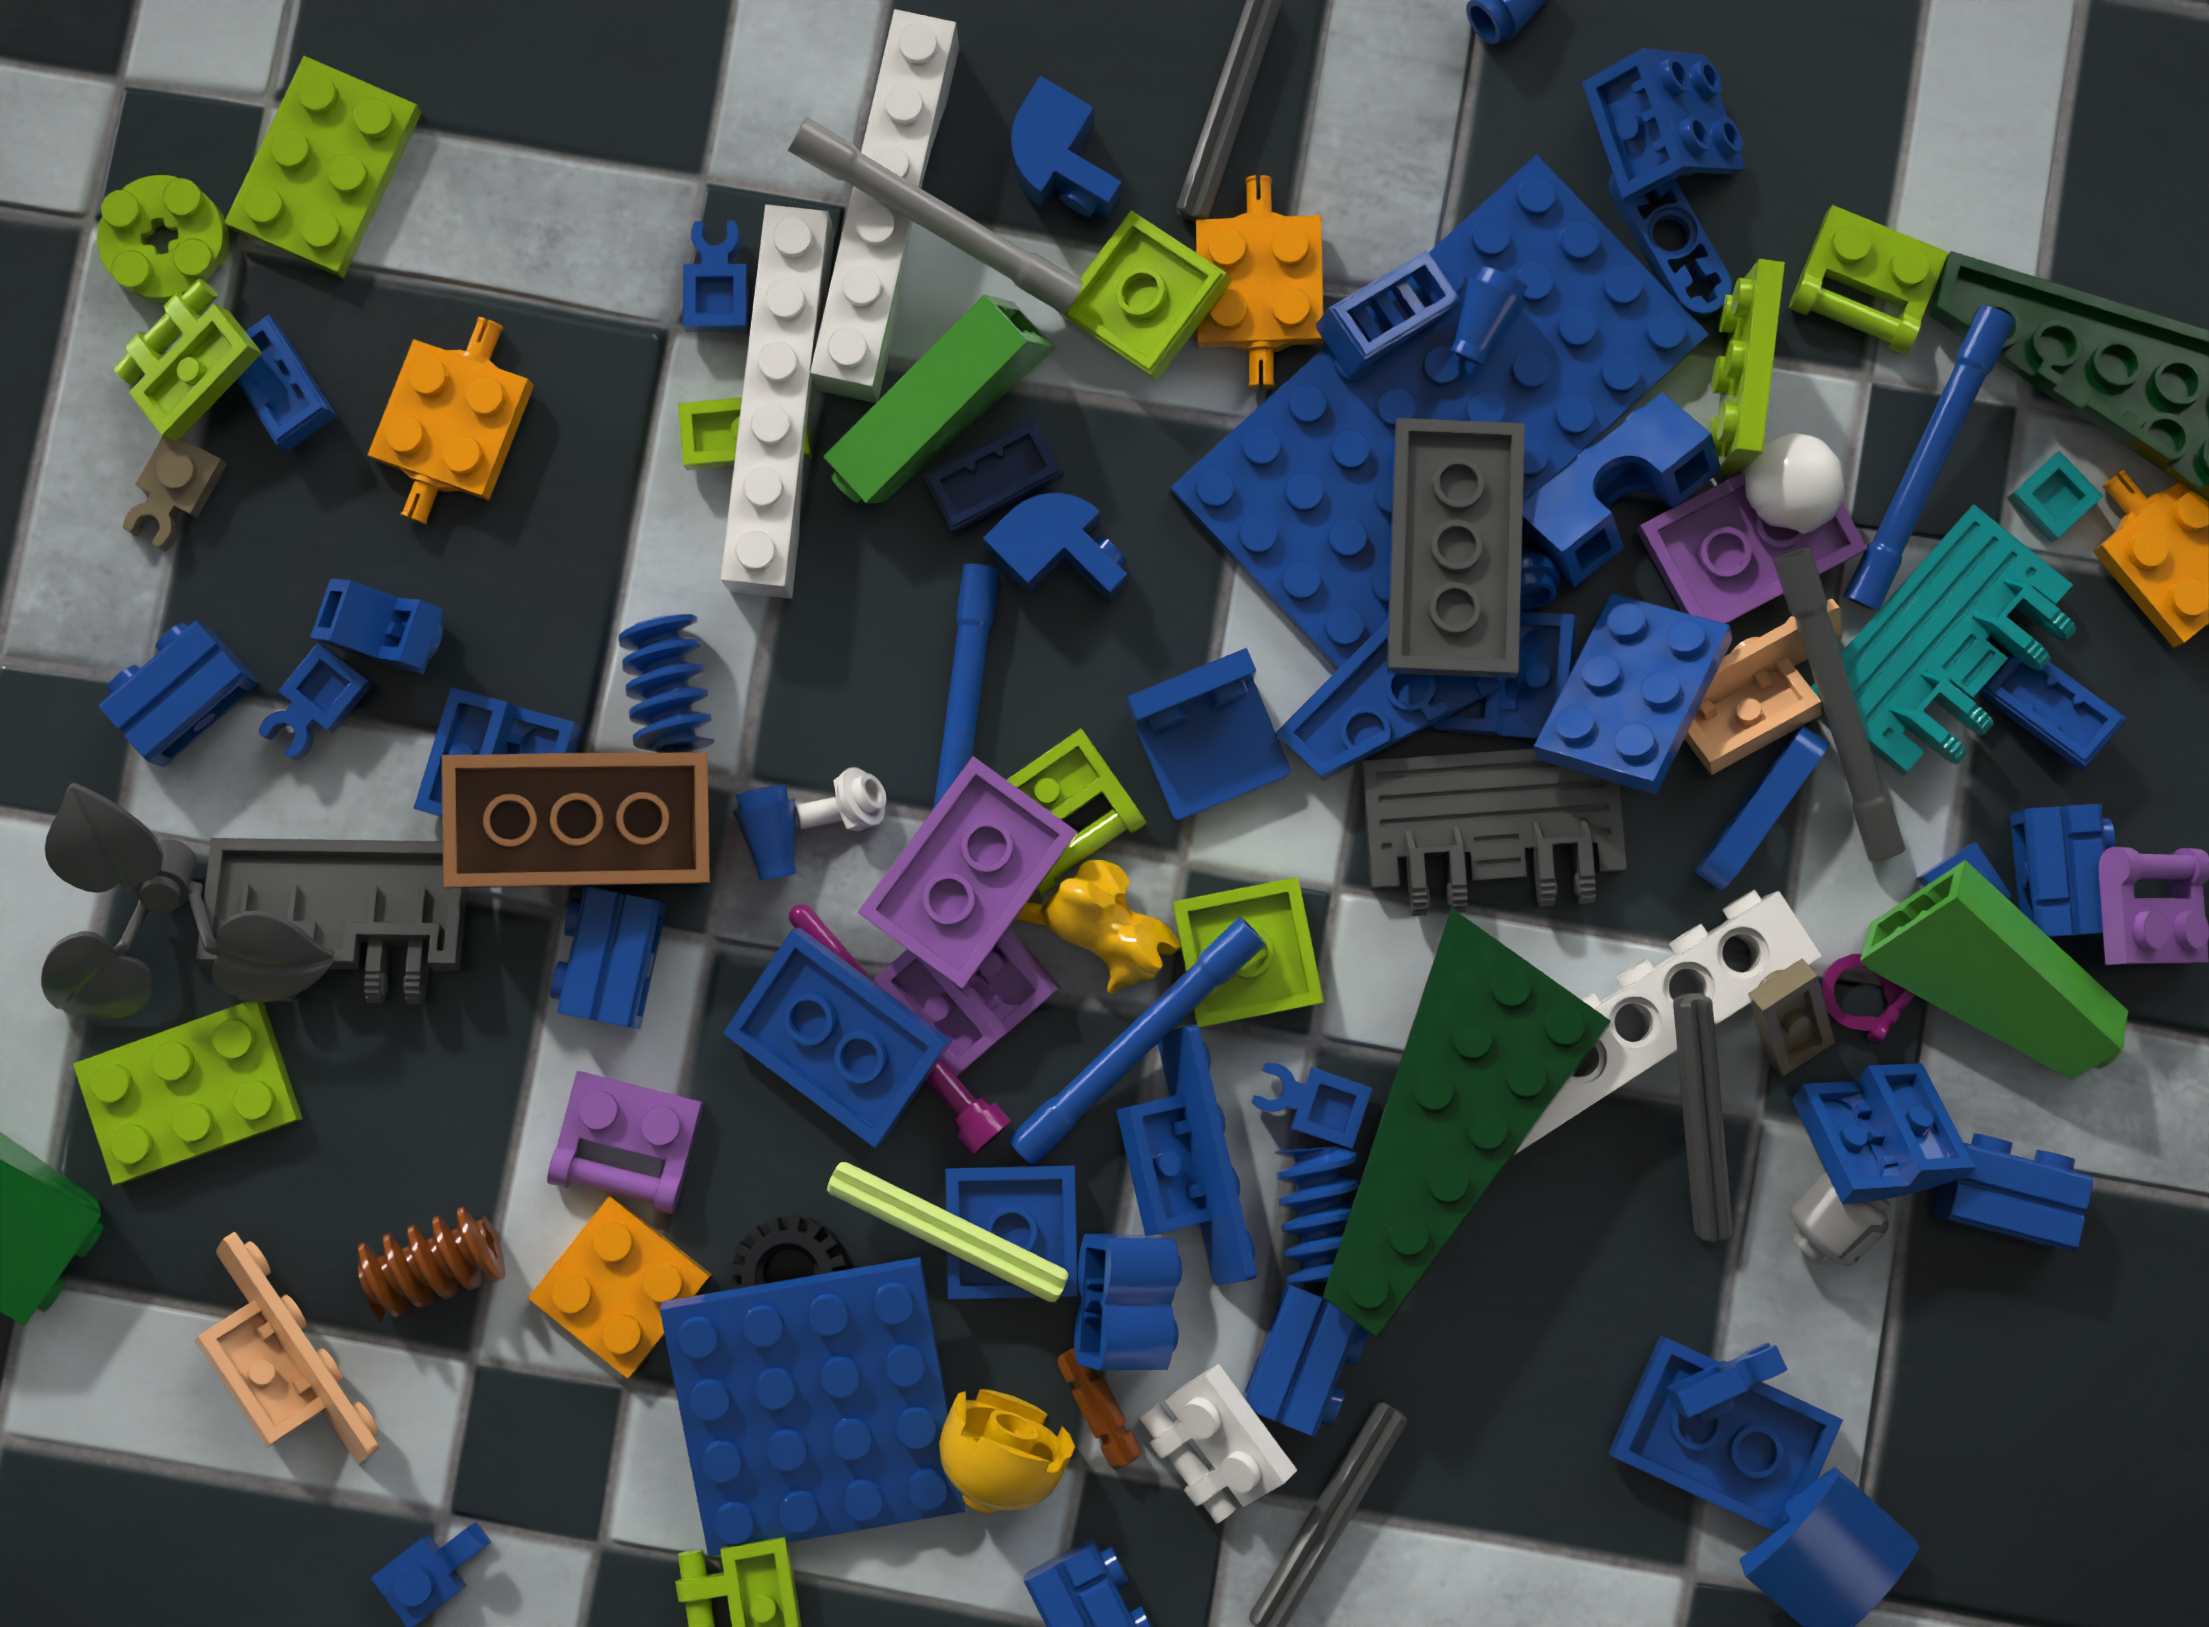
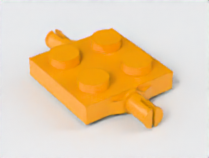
M1254 175L1245 179L1247 213L1234 218L1196 220V253L1226 272L1232 280L1197 327L1199 348L1231 347L1249 353L1248 388L1260 390V366H1263L1264 390L1275 388L1274 352L1281 351L1292 345L1324 344V340L1316 328L1317 322L1324 315L1322 216H1283L1272 212V178L1260 175L1261 198L1258 200L1257 178Z
M483 317L477 318V324L466 351L444 350L415 339L411 343L368 452V456L376 462L402 470L414 480L404 509L400 513L401 516L426 525L438 491H462L487 501L491 498L534 388V384L528 378L499 369L490 361L500 333L503 331V326L492 320L487 321Z
M2122 469L2105 482L2102 488L2106 489L2126 515L2121 519L2115 533L2092 552L2172 647L2175 648L2185 643L2203 627L2209 626V501L2179 481H2176L2167 490L2147 498L2126 474V471Z

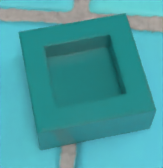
M2058 451L2007 498L2051 543L2062 536L2103 495Z

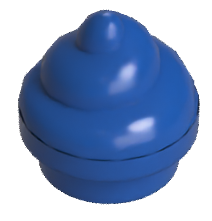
M1522 543L1520 611H1531L1543 608L1554 601L1557 596L1556 588L1560 584L1561 577L1557 565L1549 555L1540 552L1535 547L1526 546Z

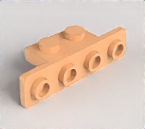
M1833 599L1827 600V612L1838 643L1842 639L1841 608ZM1793 616L1785 624L1759 638L1751 637L1742 641L1730 654L1724 656L1684 738L1711 776L1822 715L1821 700L1794 667L1808 658Z
M235 1232L223 1238L216 1253L249 1303L199 1334L195 1339L196 1344L266 1448L323 1412L354 1460L358 1464L362 1463L379 1449V1445L374 1439L379 1434V1430L373 1417L360 1402L352 1405L338 1385L343 1380L339 1367L325 1349L321 1348L315 1351L302 1332L307 1324L301 1310L288 1295H284L281 1298L278 1296L266 1278L271 1271L267 1260L259 1248L251 1241L243 1244Z

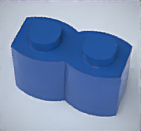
M1084 1235L1078 1262V1285L1081 1300L1074 1328V1349L1077 1365L1100 1371L1168 1370L1179 1338L1178 1326L1171 1306L1176 1287L1179 1285L1182 1277V1261L1177 1252L1175 1239L1154 1235Z

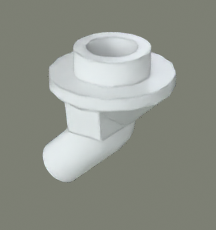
M854 767L846 769L839 777L833 780L836 797L795 805V816L800 830L844 821L847 830L859 832L875 827L884 820L886 793L882 784L875 776Z

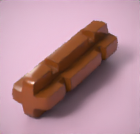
M1074 1347L1062 1353L1057 1359L1058 1366L1066 1382L1073 1383L1075 1389L1072 1390V1394L1094 1437H1100L1103 1441L1100 1448L1109 1466L1113 1469H1118L1138 1459L1141 1456V1448L1131 1429L1126 1431L1123 1424L1126 1423V1419L1103 1374L1098 1376L1095 1369L1077 1365Z

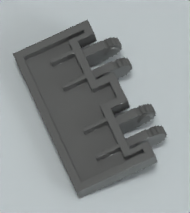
M1535 749L1366 760L1360 763L1370 889L1400 886L1398 859L1406 858L1408 892L1412 916L1427 915V909L1430 905L1424 857L1445 855L1448 883L1446 885L1447 902L1450 905V909L1453 908L1458 913L1467 912L1468 906L1464 854L1468 855L1470 882L1519 879L1527 877L1525 850L1532 849L1536 897L1540 907L1554 906L1558 892L1552 848L1572 846L1573 886L1578 903L1589 904L1595 901L1594 858L1596 873L1618 872L1627 869L1620 784L1538 760Z
M211 838L203 904L215 939L220 925L226 919L244 911L257 910L269 912L291 921L318 944L334 951V959L329 969H359L361 943L368 942L364 977V993L368 1003H383L385 1001L388 991L391 950L407 951L403 990L408 1004H423L425 1002L429 966L433 971H460L467 888L445 889L443 887V841ZM199 935L196 960L202 967H213L217 956L209 954L204 950ZM298 994L278 1001L295 1002Z

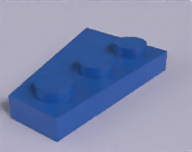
M1387 620L1275 734L1287 748L1323 781L1502 689V683L1497 678L1387 673Z

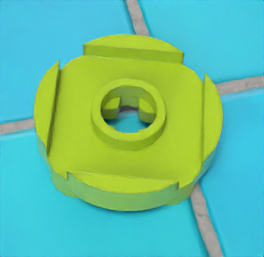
M154 175L140 178L129 183L122 190L111 192L105 197L101 205L102 218L98 224L97 245L102 263L121 286L145 300L166 304L176 292L184 294L198 279H202L210 285L207 280L215 273L218 264L223 267L228 256L229 232L227 225L224 223L225 218L220 209L190 180L169 175ZM165 225L170 231H178V239L168 243L169 252L159 254L158 249L154 245H149L150 236L160 226Z

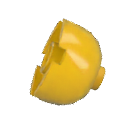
M980 1389L975 1400H966V1391L958 1393L944 1423L939 1441L940 1460L948 1479L962 1494L963 1501L971 1508L986 1514H994L997 1511L1014 1512L1025 1510L1039 1504L1050 1496L1061 1480L1075 1448L1070 1434L1062 1426L1058 1436H1056L1051 1430L1043 1426L1048 1415L1047 1413L1015 1396L993 1390Z

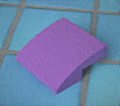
M1010 927L964 990L909 950H905L873 979L879 987L952 1040V1043L941 1059L955 1076L962 1073L1061 988Z

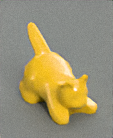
M1088 860L1082 863L1075 877L1064 880L1060 887L1047 898L1044 904L1028 901L1016 917V920L1048 926L1052 932L1064 941L1091 950L1102 958L1110 971V979L1107 986L1109 994L1116 993L1124 986H1133L1143 981L1154 980L1163 966L1159 954L1173 955L1181 947L1179 939L1161 920L1137 913L1127 906L1126 890L1129 887L1130 880L1122 868L1105 860Z

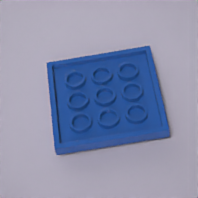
M921 1257L662 1302L660 1313L708 1557L721 1555L720 1549L727 1546L786 1537L787 1543L965 1512V1502L962 1499V1494L948 1479L940 1460L939 1441L949 1409Z

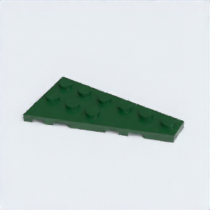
M1950 251L1939 275L1929 314L1931 318L1964 339L1980 305H1987L2013 316L2016 321L1997 359L1999 363L2209 501V330Z
M1453 908L1450 909L1323 1294L1325 1301L1376 1339L1381 1335L1611 1023V1020Z

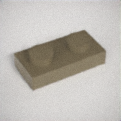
M1803 958L1785 970H1777L1770 973L1760 982L1757 988L1748 993L1767 1060L1781 1077L1835 1043L1818 975Z

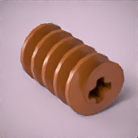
M465 1206L457 1208V1228L453 1230L449 1228L440 1215L432 1217L433 1237L426 1239L416 1224L408 1226V1246L404 1248L400 1246L391 1233L383 1235V1255L377 1257L367 1242L358 1244L359 1279L366 1301L376 1319L382 1322L385 1310L393 1317L406 1314L409 1308V1300L418 1308L429 1306L433 1301L434 1291L444 1300L456 1296L458 1281L468 1290L478 1288L483 1280V1272L492 1281L505 1278V1264L501 1246L488 1217L482 1214V1219L475 1221Z

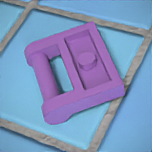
M2111 847L2106 849L2099 859L2098 867L2105 965L2209 962L2207 946L2209 925L2205 917L2203 884L2209 880V855L2202 849L2182 848L2176 850L2173 854H2139L2138 851L2129 847ZM2139 879L2169 880L2170 898H2135L2134 884Z
M577 1071L558 1144L550 1162L547 1183L563 1188H568L570 1183L642 1200L653 1203V1210L673 1215L681 1194L704 1102ZM584 1139L666 1160L661 1178L578 1158L582 1141Z

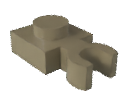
M162 436L135 483L137 487L150 495L146 503L136 505L127 513L123 529L138 537L146 522L157 519L159 531L154 537L152 544L165 552L168 551L175 544L178 537L179 528L176 519L181 510L198 518L224 472L227 463L182 438L176 442Z

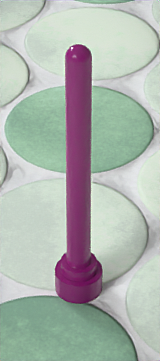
M798 904L791 909L789 921L795 929H803L873 981L809 906ZM940 1059L926 1081L957 1116L953 1121L960 1130L957 1137L974 1156L1001 1134L1012 1121L996 1102L989 1105L983 1097L976 1100L943 1060Z

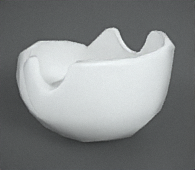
M1801 433L1781 434L1766 442L1763 446V452L1746 467V498L1751 507L1756 510L1757 515L1770 526L1793 529L1801 534L1812 532L1835 517L1845 497L1842 463L1829 446L1816 437Z

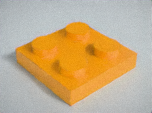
M611 1195L529 1295L528 1299L625 1378L629 1379L665 1336L660 1313L662 1302L696 1296L712 1277V1274L614 1195Z

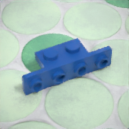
M1197 1025L1171 1030L1158 1043L1170 1097L1116 1109L1145 1236L1158 1235L1200 1224L1213 1282L1216 1285L1252 1280L1257 1277L1254 1263L1255 1245L1251 1234L1246 1229L1239 1199L1240 1181L1235 1169L1231 1165L1224 1136L1226 1128L1225 1117L1221 1107L1216 1102L1209 1072L1211 1066L1210 1053L1206 1044L1202 1041L1200 1029Z

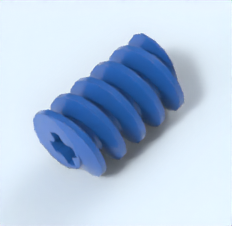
M674 614L650 618L638 622L619 634V646L625 650L634 651L622 660L623 671L629 675L639 676L627 683L625 689L626 696L634 700L643 701L629 710L631 722L647 726L633 734V746L639 749L658 753L683 752L707 747L715 741L711 738L695 735V729L711 722L712 719L711 714L692 711L691 704L708 696L707 689L688 686V679L705 671L704 664L688 662L684 658L685 654L701 647L700 639L681 636V629L697 623V616L693 614Z
M1338 1146L1276 1151L1275 1154L1294 1159V1165L1276 1173L1277 1180L1296 1185L1295 1192L1279 1199V1206L1296 1210L1299 1214V1217L1282 1224L1281 1231L1301 1237V1243L1284 1250L1283 1254L1284 1258L1303 1263V1269L1287 1276L1286 1282L1328 1281L1346 1227L1345 1221H1348L1354 1203L1353 1201L1342 1199V1196L1358 1189L1360 1185L1358 1178L1342 1174L1340 1169L1357 1161V1153L1339 1148Z

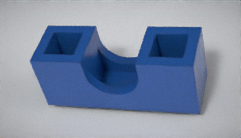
M1661 392L1644 407L1631 412L1619 427L1595 446H1590L1583 450L1571 465L1547 484L1535 488L1523 502L1522 529L1528 545L1549 555L1557 565L1560 574L1576 587L1624 549L1613 514L1609 510L1616 500L1630 493L1647 492L1658 496L1669 507L1674 509L1722 471L1712 434Z

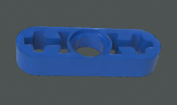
M1612 172L1609 179L1610 196L1658 281L1696 321L1706 320L1716 315L1724 305L1725 294H1731V278L1676 180L1673 179L1648 192L1654 206L1659 204L1663 198L1669 204L1656 208L1646 219H1643L1640 213H1644L1650 204L1645 194L1637 199H1622ZM1663 220H1672L1679 223L1686 232V245L1677 251H1666L1660 248L1653 238L1654 225ZM1693 252H1696L1699 256L1690 266L1695 278L1700 283L1710 280L1715 287L1708 296L1709 303H1706L1702 296H1695L1692 299L1688 296L1686 291L1693 281L1685 265L1677 273H1674L1671 267L1686 261Z
M1805 725L1797 728L1775 755L1707 849L1694 872L1719 891L1724 890L1748 861L1826 752L1829 743Z

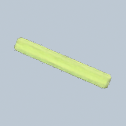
M847 1162L839 1163L829 1180L827 1191L830 1195L1044 1300L1056 1302L1068 1281L1069 1273L1066 1269Z

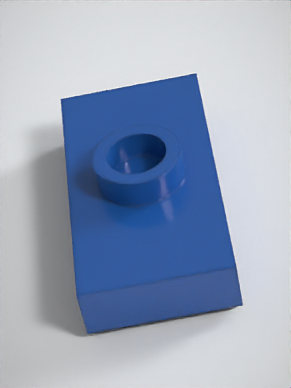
M268 314L245 331L262 354L236 381L275 444L283 451L288 452L337 415L279 322Z
M2013 654L2010 655L1982 687L1980 693L1981 697L2082 772L2086 770L2120 731L2127 719L2052 663L2048 662L2042 670L2038 671L2030 666L2028 667Z

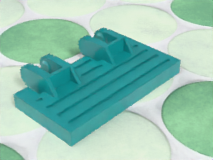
M1974 504L1841 652L1870 748L1902 776L1925 753L1924 750L1903 734L1906 729L1950 763L1959 764L1967 755L1968 751L1965 750L1960 740L1923 711L1932 700L1961 722L1963 726L1974 731L1976 734L1984 735L1993 725L1992 718L1972 700L2008 659V657L1986 640L1989 636L2028 667L2030 666L2039 671L2050 661L2051 657L2045 648L2007 617L2014 607L2018 608L2049 635L2056 637L2058 640L2067 641L2077 628L2074 626L2075 623L2071 621V618H2068L2066 614L2062 613L2055 606L2073 584ZM1814 683L1811 689L1820 699L1816 683Z

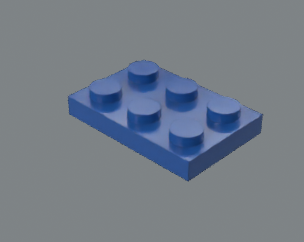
M1611 593L1534 744L1537 759L1657 795L1732 641L1730 625Z
M801 928L790 931L723 1032L726 1037L874 1148L884 1143L952 1043L950 1038Z
M1660 1335L1608 1454L1773 1532L1778 1531L1790 1522L1784 1504L1818 1479L1843 1419L1763 1382L1753 1384L1747 1387L1748 1391L1733 1397L1736 1406L1721 1416L1703 1422L1699 1421L1697 1415L1687 1418L1676 1412L1665 1387L1719 1362Z

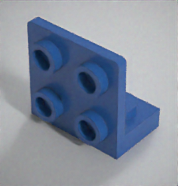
M1642 48L1581 82L1622 199H1637L1686 172L1734 175L1745 169L1740 152L1743 147L1741 134L1734 122L1727 116L1720 96L1722 91L1720 75L1705 55Z
M1247 648L1127 696L1126 707L1172 817L1176 821H1181L1283 779L1291 772L1287 758L1255 685L1254 677L1257 671Z

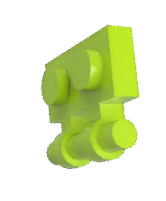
M198 279L184 294L176 292L163 306L166 313L146 334L138 332L125 346L128 353L114 367L116 374L130 385H134L145 374L128 393L159 433L176 442L262 354L229 310L213 304L203 313L218 297V294L202 279ZM183 333L184 335H183V336L170 348V350L166 353L165 351H166V350L178 339V337Z
M786 1537L722 1547L720 1551L724 1572L707 1574L703 1549L690 1550L678 1554L681 1579L675 1581L678 1602H685L689 1627H715L711 1598L726 1595L728 1597L732 1627H802L790 1548Z

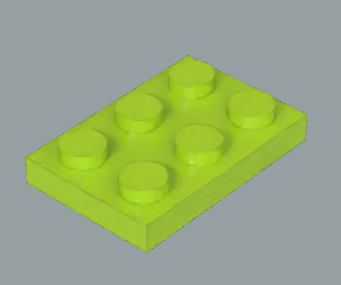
M303 56L224 223L237 233L344 279L422 111L413 102Z
M1758 259L1744 278L1737 279L1732 295L1725 294L1724 305L1720 309L1719 332L1728 333L1725 356L1717 357L1712 375V393L1721 394L1718 418L1711 417L1707 425V430L1712 434L1722 470L1717 474L1718 476L1733 477L1743 472L1763 452L1785 262Z
M247 1001L73 1063L112 1185L130 1182L303 1119L264 1002Z

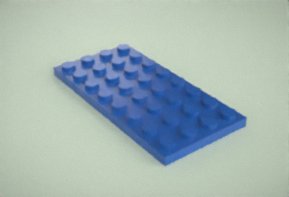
M1537 154L1429 252L1462 300L1458 307L1353 375H1348L1328 345H1326L1170 487V493L1336 670L1388 620L1396 418L1525 423L1524 502L1535 488L1547 484L1572 463L1583 450L1597 440L1709 335ZM1481 266L1506 273L1528 286L1522 299L1527 305L1492 351L1484 367L1464 360L1450 352L1456 338L1469 278L1476 279ZM1413 277L1408 279L1407 283L1423 306L1427 308L1432 305ZM1392 291L1387 293L1404 320L1410 318ZM1369 306L1366 311L1382 334L1387 332L1371 306Z

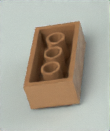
M707 752L442 755L443 887L445 889L706 884L710 882Z

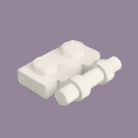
M1219 1363L1177 1389L1165 1400L1178 1420L1173 1422L1159 1402L1139 1417L1153 1437L1149 1442L1160 1459L1168 1457L1188 1485L1184 1489L1187 1496L1195 1506L1202 1504L1216 1524L1223 1521L1237 1509L1223 1488L1228 1486L1241 1505L1245 1507L1283 1485L1297 1471ZM1193 1438L1213 1465L1212 1468H1207L1188 1440Z

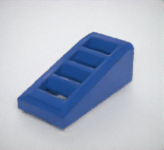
M1425 250L1329 307L1317 322L1316 328L1348 375H1353L1458 307L1462 300L1428 251ZM1411 277L1415 279L1432 305L1427 308L1423 306L1407 283L1408 279ZM1392 291L1410 317L1407 320H1404L1388 297L1387 293ZM1371 306L1387 332L1382 334L1366 311V307Z

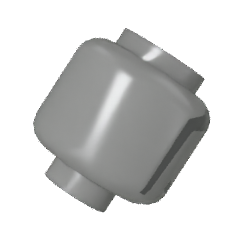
M1825 1172L1791 1208L1792 1219L1800 1230L1793 1237V1240L1805 1254L1819 1265H1822L1830 1258L1840 1265L1852 1266L1889 1228V1221L1884 1210L1890 1204L1885 1199L1842 1205L1827 1172Z

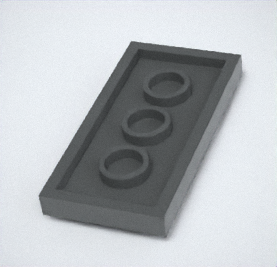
M1396 418L1394 432L1387 673L1516 679L1519 673L1525 423Z

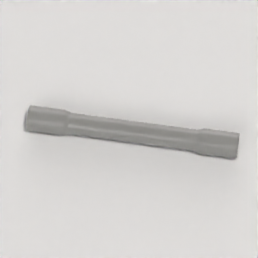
M808 117L804 119L787 150L829 176L848 182L1011 279L1018 288L1062 314L1069 310L1082 287L1083 281L1040 255L1027 252L862 154L855 145Z

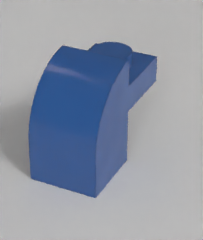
M1039 76L1018 110L1013 122L1011 146L1016 179L1029 200L1042 210L1056 189L1061 192L1060 200L1073 211L1085 217H1091L1095 212L1109 220L1121 201L1122 181L1077 155L1094 128V107L1042 76Z
M1047 493L1029 498L1013 508L983 538L985 550L1028 593L1042 582L1064 559L1109 602L1127 585L1128 574L1122 569L1127 563L1124 555L1103 535H1100L1095 541L1089 536L1100 524V511L1089 502L1073 495Z
M330 578L310 638L367 659L424 675L428 661L436 653L442 639L443 628L441 623L444 617L442 614L443 608L418 599L398 598L352 580Z

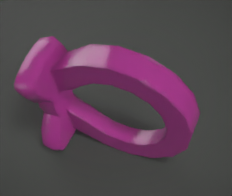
M1851 954L1839 958L1824 971L1820 980L1828 1017L1835 1024L1848 1030L1867 1031L1866 1038L1868 1041L1878 1044L1886 1037L1892 1025L1899 1020L1901 1012L1911 1002L1915 994L1902 987L1900 988L1897 984L1873 972L1881 983L1888 1005L1879 1017L1852 1016L1838 1006L1834 996V985L1838 976L1846 969L1852 967L1869 969L1860 962L1862 954Z

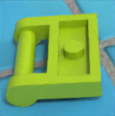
M1832 205L1825 214L1791 298L1789 309L1803 315H1808L1810 311L1884 340L1888 342L1887 349L1906 356L1916 340L1921 327L1922 317L1949 252ZM1825 276L1901 307L1899 317L1895 318L1822 288L1823 277Z
M1082 728L1007 779L1008 782L1062 821L1101 794H1103L1112 808L1109 812L1077 833V836L1037 890L1042 896L1058 886L1055 881L1056 878L1126 830L1132 834L1147 824L1136 805Z

